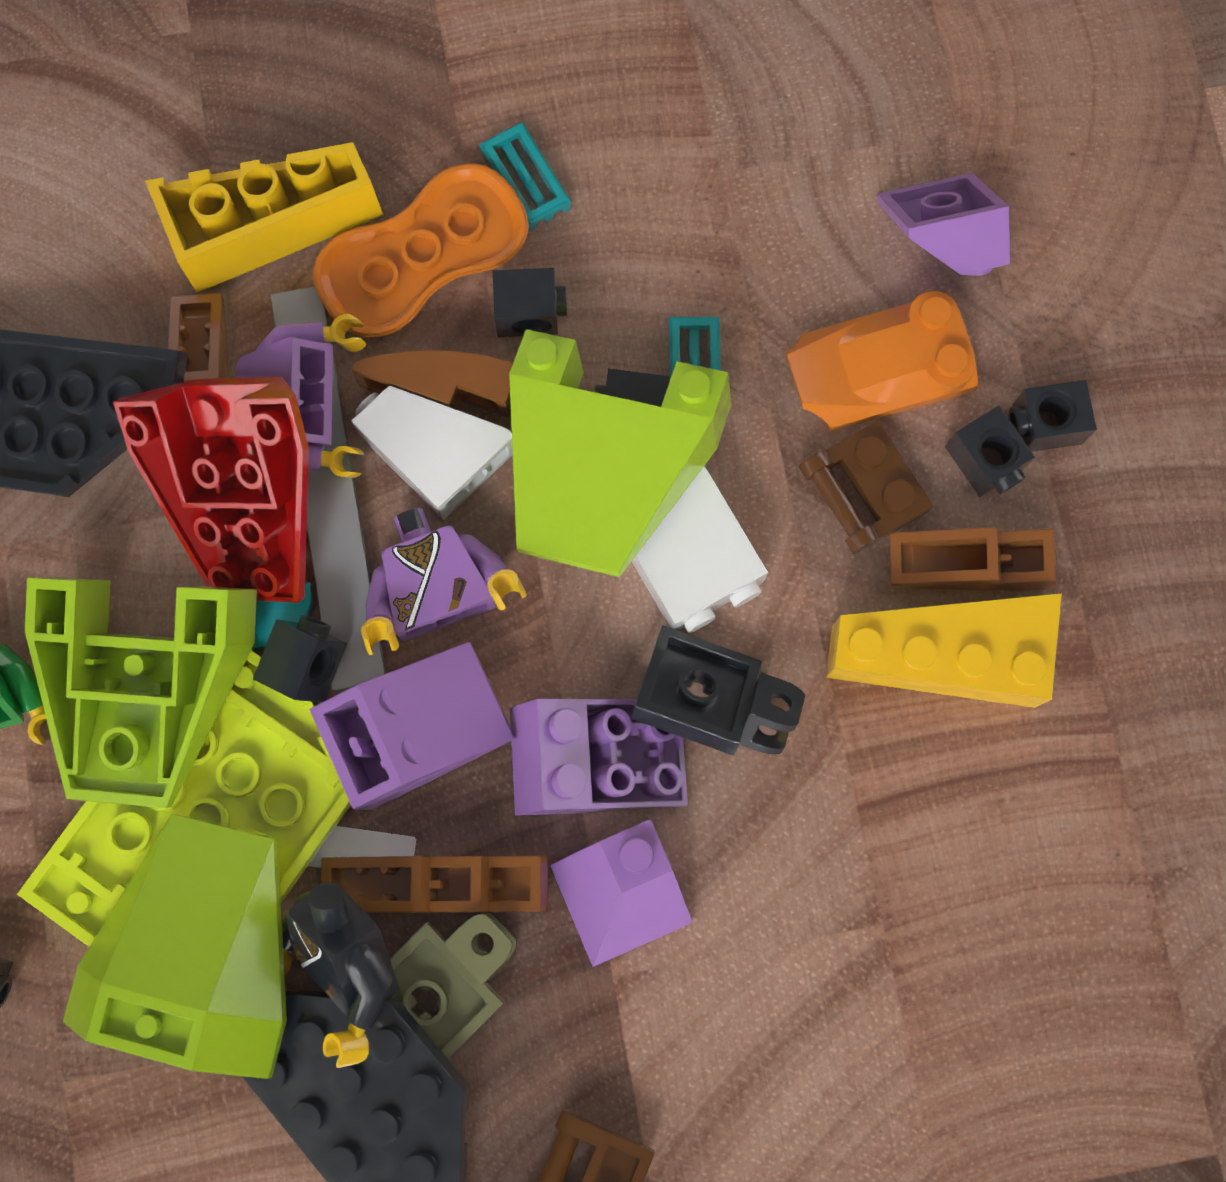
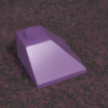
M975 174L959 175L877 194L878 204L909 239L960 275L981 276L990 273L995 267L1010 264L1009 206Z
M651 819L603 839L550 865L593 967L693 923Z

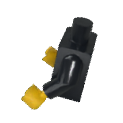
M322 883L313 890L301 894L282 920L284 975L289 972L291 967V959L288 952L290 951L294 960L346 1015V1019L349 1022L348 1029L329 1033L323 1041V1054L326 1057L339 1055L336 1067L340 1068L358 1064L367 1058L369 1043L364 1032L373 1028L385 1000L400 989L381 931L376 922L338 884Z

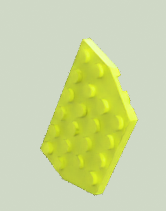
M251 650L172 807L156 808L86 801L17 895L90 947L171 814H177L277 839L280 899L282 903L351 806L309 710L315 707L314 703L311 701L293 700L253 680L261 657Z

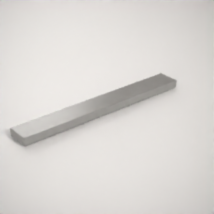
M315 287L270 294L275 327L284 324L320 321L323 322V327L329 326L327 310L321 302ZM334 352L331 445H323L324 451L331 452L339 446H349ZM348 453L344 456L342 464L346 471L353 472L351 456ZM321 466L320 471H308L307 531L321 620L331 626L329 635L348 643L332 682V690L338 693L386 674L381 641L374 644V655H368L361 635V627L366 622L365 604L371 578L354 478L339 477L331 471L330 467Z

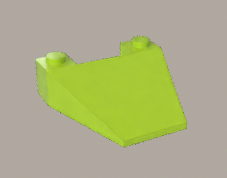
M526 329L509 373L517 550L519 553L620 577L717 450L731 407L728 372L677 361L661 407L578 389L584 371L576 340Z
M65 577L27 578L25 635L66 799L156 808L172 807L255 643L257 589L209 586L177 587L175 632L173 638L108 633L111 580Z

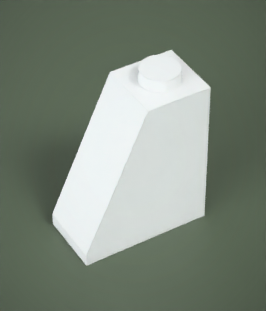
M390 385L380 395L376 392L365 398L356 409L355 414L357 416L351 420L358 435L443 520L513 455L512 433L507 428Z

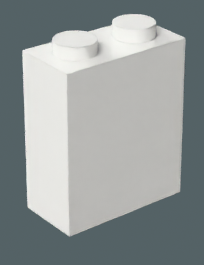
M705 466L632 560L634 567L669 627L675 630L685 627L688 633L695 632L712 622L716 618L713 611L731 601L734 608L757 597L762 593L759 585L764 582L768 571Z

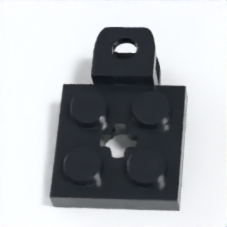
M662 625L631 719L733 756L739 745L762 753L776 755L783 752L789 732L795 730L799 723L805 694L794 684L761 672L758 678L762 664L761 660ZM693 682L703 685V693L708 696H696L687 688H690ZM774 698L784 700L788 704L789 710L785 711L773 705L771 700ZM759 725L776 730V734H764L759 729Z

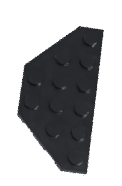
M0 329V488L70 497L127 450L113 402L123 397L184 382L188 354L172 349Z
M300 990L298 992L285 991L287 1021L273 1077L269 1079L242 1077L327 1182H466L467 1143H464L466 1112L469 1109L470 1085L401 1002L396 998L385 1000L373 1028L365 1030L364 1033L369 1043L367 1058L358 1064L337 1068L336 1062L339 1055L326 1057L323 1054V1041L329 1033L348 1029L349 1022L344 1012L325 992Z

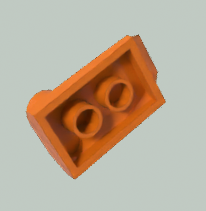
M926 291L918 295L913 302L801 334L795 345L785 352L802 408L822 418L826 422L829 432L975 392L979 386L975 354L960 310L954 299L947 293L939 291Z

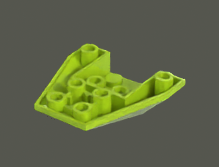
M171 814L78 964L63 1022L87 1042L186 1070L264 1079L272 1078L287 1021L278 841L275 838Z

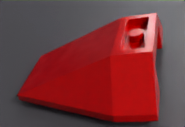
M284 378L194 379L114 401L113 404L128 452L205 585L209 587L257 589V601L299 603L305 598L309 445L296 395Z

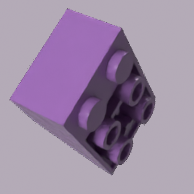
M471 642L358 684L309 709L353 809L374 810L516 739Z
M535 699L511 707L510 725L516 738L511 741L515 816L688 806L683 737L631 719L637 699Z

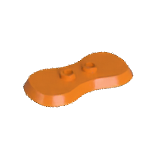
M476 163L459 164L449 167L435 175L414 201L394 217L383 222L352 228L331 239L315 260L313 278L317 294L334 319L342 314H351L364 324L363 327H353L347 330L354 335L381 337L394 333L407 325L433 293L442 286L459 277L495 269L511 260L522 248L527 238L529 229L527 213L515 190L495 170L486 165Z

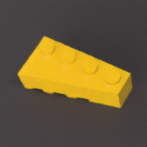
M353 142L287 154L286 161L261 164L260 159L240 163L239 170L211 174L209 169L189 172V179L166 183L163 177L145 180L177 262L197 293L383 216L371 180Z
M1062 593L840 615L831 630L826 678L1036 708L1052 700Z

